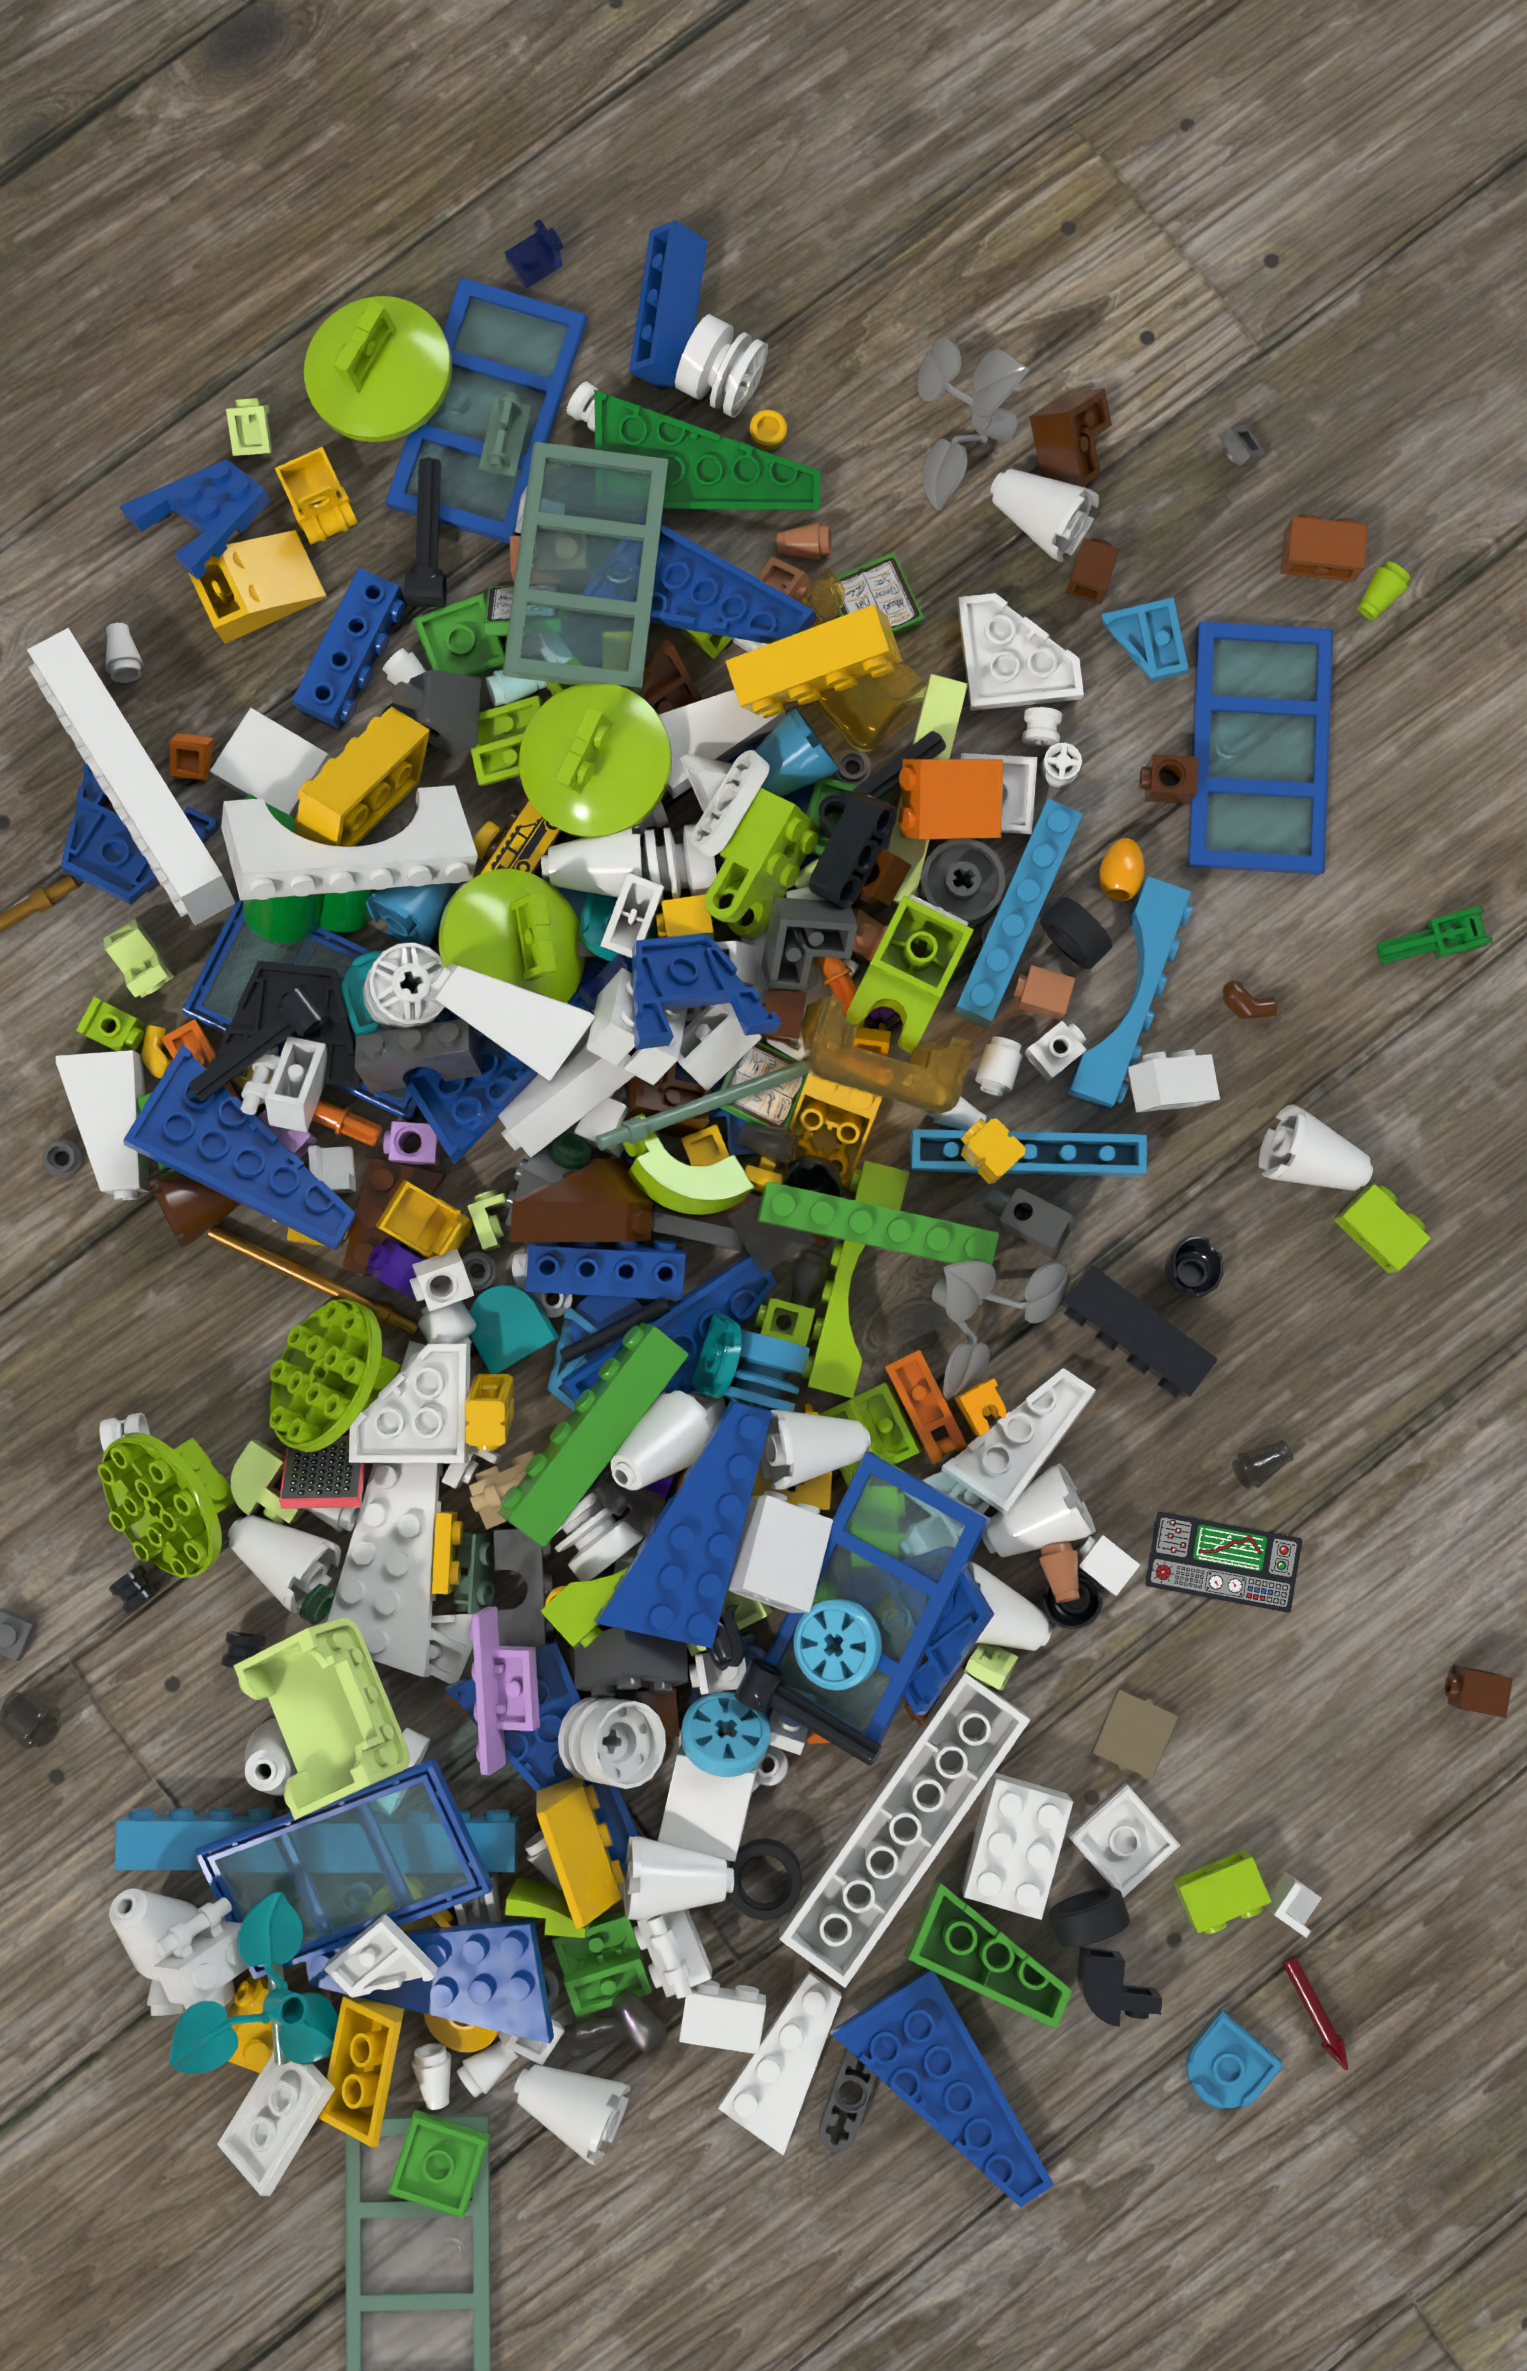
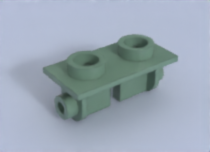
M505 392L504 397L494 398L479 470L516 477L531 411L530 405L521 404L518 401L519 396L516 393Z
M463 1532L462 1544L457 1545L456 1561L461 1562V1568H468V1575H461L459 1585H454L453 1603L456 1604V1611L474 1614L486 1607H491L495 1596L493 1584L495 1563L494 1533L477 1534V1532Z

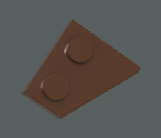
M666 639L661 643L644 671L641 694L636 693L658 715L703 700L673 644Z

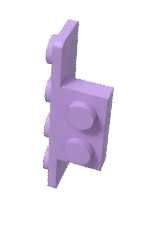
M486 1607L472 1614V1621L469 1626V1636L473 1642L474 1650L471 1674L476 1686L474 1718L478 1722L479 1738L476 1746V1757L480 1762L481 1775H491L505 1766L504 1730L534 1731L540 1727L536 1647L499 1646L497 1607Z

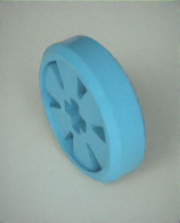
M833 1599L819 1602L811 1607L810 1613H804L797 1624L794 1634L796 1660L805 1676L822 1688L844 1690L860 1685L873 1674L880 1660L882 1643L879 1628L871 1614L853 1601ZM832 1636L833 1638L842 1637L844 1640L840 1645L843 1653L842 1651L833 1652L832 1647L835 1642Z
M714 1692L699 1698L689 1707L683 1719L681 1742L686 1756L700 1770L714 1776L735 1777L748 1773L760 1764L768 1749L770 1726L765 1713L753 1710L740 1703L735 1698L734 1692ZM728 1730L733 1732L732 1737L729 1735H725L723 1738L718 1736L719 1731L722 1733Z

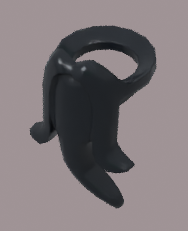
M740 1604L729 1606L723 1615L721 1612L713 1647H706L712 1662L721 1671L726 1670L729 1666L738 1667L743 1661L748 1645L758 1639L755 1632L740 1634L734 1618L735 1611Z

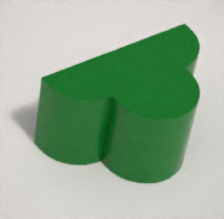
M249 794L244 800L258 798ZM265 802L273 817L285 828L295 833V818ZM377 890L275 897L265 900H243L242 913L248 927L258 936L273 942L292 943L307 938L318 926L334 932H351L363 928L373 919L369 914L366 900Z

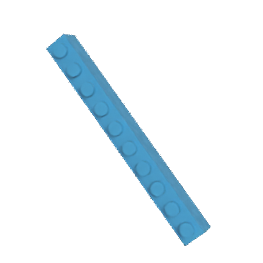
M149 1807L132 1808L129 1810V1814L116 1821L115 1870L203 1871L195 1855L196 1848L283 1815H272L273 1809L270 1808L248 1810V1815L233 1814V1809L231 1808L210 1809L209 1814H193V1808H173L169 1810V1814H154V1808ZM351 1809L291 1832L309 1871L383 1872L358 1815H352ZM374 1809L403 1872H464L439 1816H431V1810L411 1809L407 1811V1815L389 1816ZM459 1809L486 1871L515 1872L519 1865L520 1816H510V1811L503 1809L486 1811V1816H470V1810ZM275 1838L221 1858L227 1871H290Z

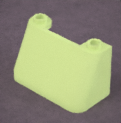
M340 1618L306 1628L234 1665L239 1679V1686L246 1695L255 1700L269 1699L298 1773L287 1779L284 1799L291 1810L294 1820L391 1777L408 1767L410 1754L363 1636L358 1626L352 1620Z

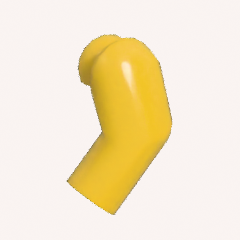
M147 1025L141 1059L151 1075L161 1079L173 1060L167 1059L162 1051L163 1040L161 1037L165 1036L166 1029Z

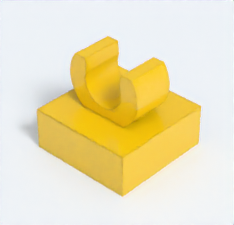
M865 1021L859 1027L853 1026L848 1056L874 1066L885 1067L891 1031H886L884 1023L879 1024V1029L864 1028Z
M717 1124L681 1138L691 1166H709L730 1157Z
M763 1151L759 1168L747 1165L745 1174L754 1187L751 1191L762 1193L764 1183L767 1181L782 1184V1175L774 1172L778 1159L777 1155Z

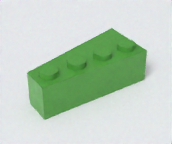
M934 1880L903 1955L916 1964L1057 2029L1072 1990L943 1884Z

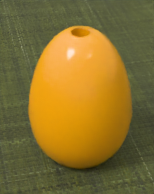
M1121 838L1109 847L1099 869V884L1101 890L1108 898L1116 901H1127L1137 895L1143 885L1145 864L1138 844L1130 838Z

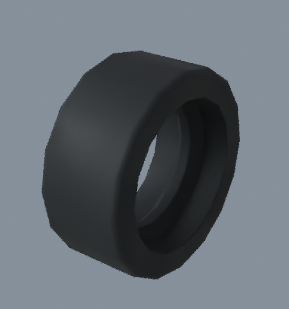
M1061 897L1040 919L1042 928L1051 941L1069 959L1083 968L1091 969L1113 947L1109 935L1101 924L1084 907L1068 897Z
M768 1838L751 1840L739 1848L735 1862L730 1861L729 1868L734 1870L733 1892L729 1893V1896L736 1908L749 1918L762 1921L777 1919L789 1912L799 1899L802 1887L800 1863L793 1851L780 1841ZM763 1855L775 1857L784 1865L788 1875L787 1888L782 1896L773 1902L767 1903L754 1901L747 1896L741 1882L742 1871L746 1864L753 1858Z
M1099 1888L1079 1893L1057 1903L1049 1912L1057 1941L1063 1947L1086 1946L1103 1941L1122 1932L1130 1923V1917L1122 1893L1117 1888Z

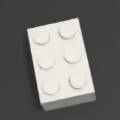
M994 1772L988 1782L962 1877L960 1889L963 1896L1042 1920L1073 1805L1069 1795Z

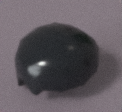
M813 1155L800 1156L790 1162L782 1174V1185L842 1198L841 1177L835 1165L823 1157Z
M1187 1237L1174 1245L1165 1259V1274L1169 1283L1176 1291L1186 1297L1199 1298L1208 1295L1218 1288L1223 1277L1222 1254L1210 1245V1239L1206 1237Z
M1078 1570L1079 1599L1056 1603V1598L1049 1582L1044 1590L1042 1605L1048 1618L1062 1629L1079 1630L1088 1627L1100 1615L1103 1605V1592L1097 1580L1083 1570Z

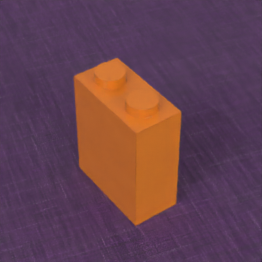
M903 759V768L899 774V784L902 789V808L898 816L901 837L913 839L1001 838L1003 759Z

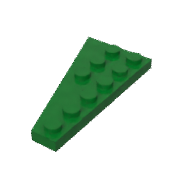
M594 390L595 450L668 459L663 509L820 510L821 471ZM595 470L596 508L647 509L651 478Z

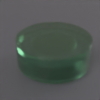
M562 1133L554 1139L550 1150L552 1160L559 1166L570 1170L585 1167L591 1154V1146L588 1141L575 1133Z
M322 1583L317 1585L305 1597L299 1612L300 1618L312 1625L320 1623L331 1610L335 1596L334 1590Z

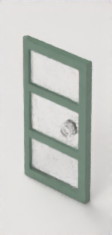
M490 2113L430 2114L490 2134ZM413 2114L384 2115L377 2147H370L345 2133L346 2371H492L490 2139L465 2217L462 2219L387 2194Z

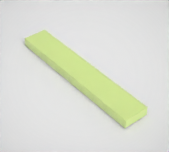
M931 674L928 679L912 745L931 731H935L942 736L946 743V748L933 759H949L968 684ZM902 789L897 805V821L890 834L887 851L912 865L892 901L899 904L903 895L910 898L911 894L916 896L930 840L901 837L898 816L902 808Z

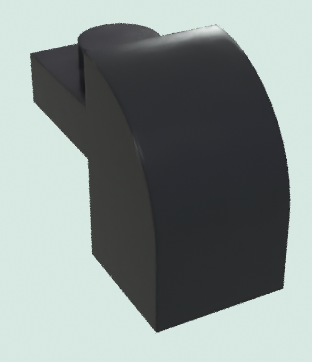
M1080 1947L1077 1973L1079 1988L1089 2008L1100 2020L1119 2027L1121 2010L1125 2011V2015L1137 2019H1147L1149 2014L1161 2015L1162 1997L1156 1988L1123 1985L1125 1960L1119 1951Z

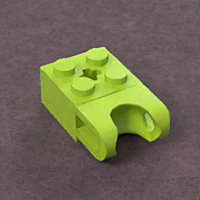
M760 788L728 843L720 853V856L725 861L706 894L705 906L708 912L717 920L727 922L730 929L739 937L745 939L759 937L769 923L773 897L783 898L788 888H791L796 883L800 873V866L807 854H810L817 845L820 828L797 805ZM727 894H732L730 906L720 909V899ZM748 908H751L754 911V921L746 927L742 926L741 918Z
M903 895L846 1012L845 1022L859 1027L873 1009L882 1006L892 1008L900 1015L903 1023L901 1035L897 1041L898 1046L909 1053L914 1052L974 929ZM916 947L924 949V957L918 958L914 955L913 951H915Z

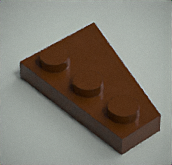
M370 1157L342 1270L372 1276L366 1271V1268L369 1265V1256L377 1245L382 1244L385 1238L400 1246L404 1245L400 1240L375 1226L403 1180L433 1196L446 1175Z

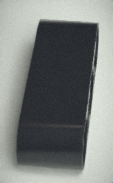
M863 791L857 792L851 797L811 874L809 889L813 894L845 909L856 901L897 821L896 807Z

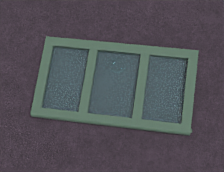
M542 442L533 443L503 666L504 676L568 685L616 684L641 694L668 459Z

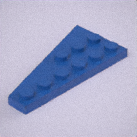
M182 1044L123 1139L124 1145L337 1251L355 1219V1212L323 1181H319L304 1166V1162L294 1152L291 1153L255 1114L249 1115L242 1112L240 1109L242 1101L237 1096H233L224 1086L206 1100L201 1101L190 1089L189 1083L208 1068L205 1069L193 1057V1053Z

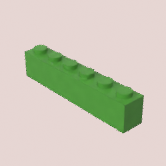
M769 1181L764 1183L756 1221L948 1264L965 1261H983L992 1266L999 1233Z
M641 1322L639 1326L636 1325L627 1332L622 1341L624 1345L615 1358H609L602 1365L598 1372L600 1378L591 1390L586 1389L581 1393L574 1404L575 1411L567 1421H562L555 1427L550 1435V1444L542 1454L538 1453L530 1460L525 1469L527 1473L518 1486H512L501 1500L500 1504L502 1507L497 1514L543 1548H545L689 1355L653 1325Z

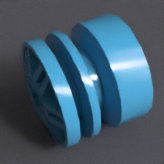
M741 1330L742 1343L739 1357L741 1363L734 1374L736 1382L734 1387L729 1386L723 1396L733 1402L769 1411L782 1410L794 1412L796 1404L780 1400L779 1397L781 1390L799 1394L800 1389L784 1381L786 1373L804 1374L810 1348Z

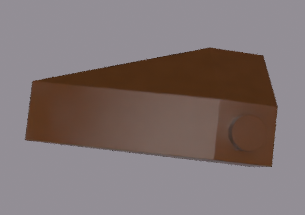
M594 1158L586 1163L587 1167L579 1171H569L563 1174L562 1180L552 1185L544 1184L513 1200L510 1241L629 1242L650 1240L653 1224V1201L636 1186L627 1174L631 1166L626 1158Z

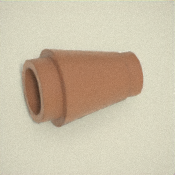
M821 522L785 530L784 532H777L778 555L822 561L823 557L831 556L832 534L830 525L822 526Z
M1059 1542L1042 1547V1557L1039 1558V1561L1055 1595L1056 1603L1079 1599L1078 1552L1073 1550L1072 1543Z

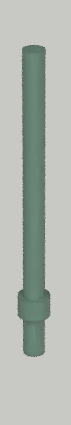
M801 1060L644 1119L640 1117L624 1121L622 1127L597 1135L596 1143L601 1151L627 1141L630 1144L646 1139L647 1134L808 1075L810 1071L809 1066L805 1060Z

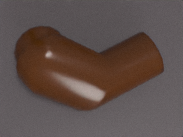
M1230 981L1224 985L1223 1000L1239 1018L1252 1019L1276 1016L1277 1005L1274 997L1254 999L1239 981Z

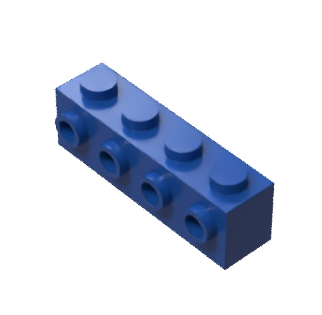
M676 220L650 230L629 368L630 373L661 390L675 386L676 373L682 354L695 330L707 247L706 239Z
M358 567L292 699L300 713L339 731L344 722H349L352 719L357 707L355 700L361 688L365 689L369 685L373 675V668L371 667L377 655L382 656L386 651L390 640L388 633L393 623H398L404 615L406 602L400 586Z
M654 1240L653 1245H640L638 1241L614 1243L527 1242L524 1278L525 1291L661 1299L664 1297L667 1300H682L686 1254L682 1247H676L677 1242L671 1240Z

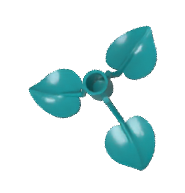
M273 1892L256 1903L245 1916L238 1932L237 1947L242 1961L249 1966L264 1964L265 1972L276 1985V1989L272 1990L264 2000L263 2012L261 2014L237 2015L227 2019L225 2008L217 2002L200 2001L191 2005L180 2016L173 2032L168 2059L171 2068L186 2074H197L222 2066L233 2056L238 2047V2036L231 2026L240 2023L262 2022L266 2024L271 2021L281 2025L277 2037L278 2045L283 2056L291 2062L307 2064L331 2056L339 2018L333 2005L326 1997L319 1993L305 1992L299 1994L288 1990V1983L282 1980L273 1968V1963L282 1965L292 1960L300 1950L303 1942L301 1919L287 1901L283 1892Z

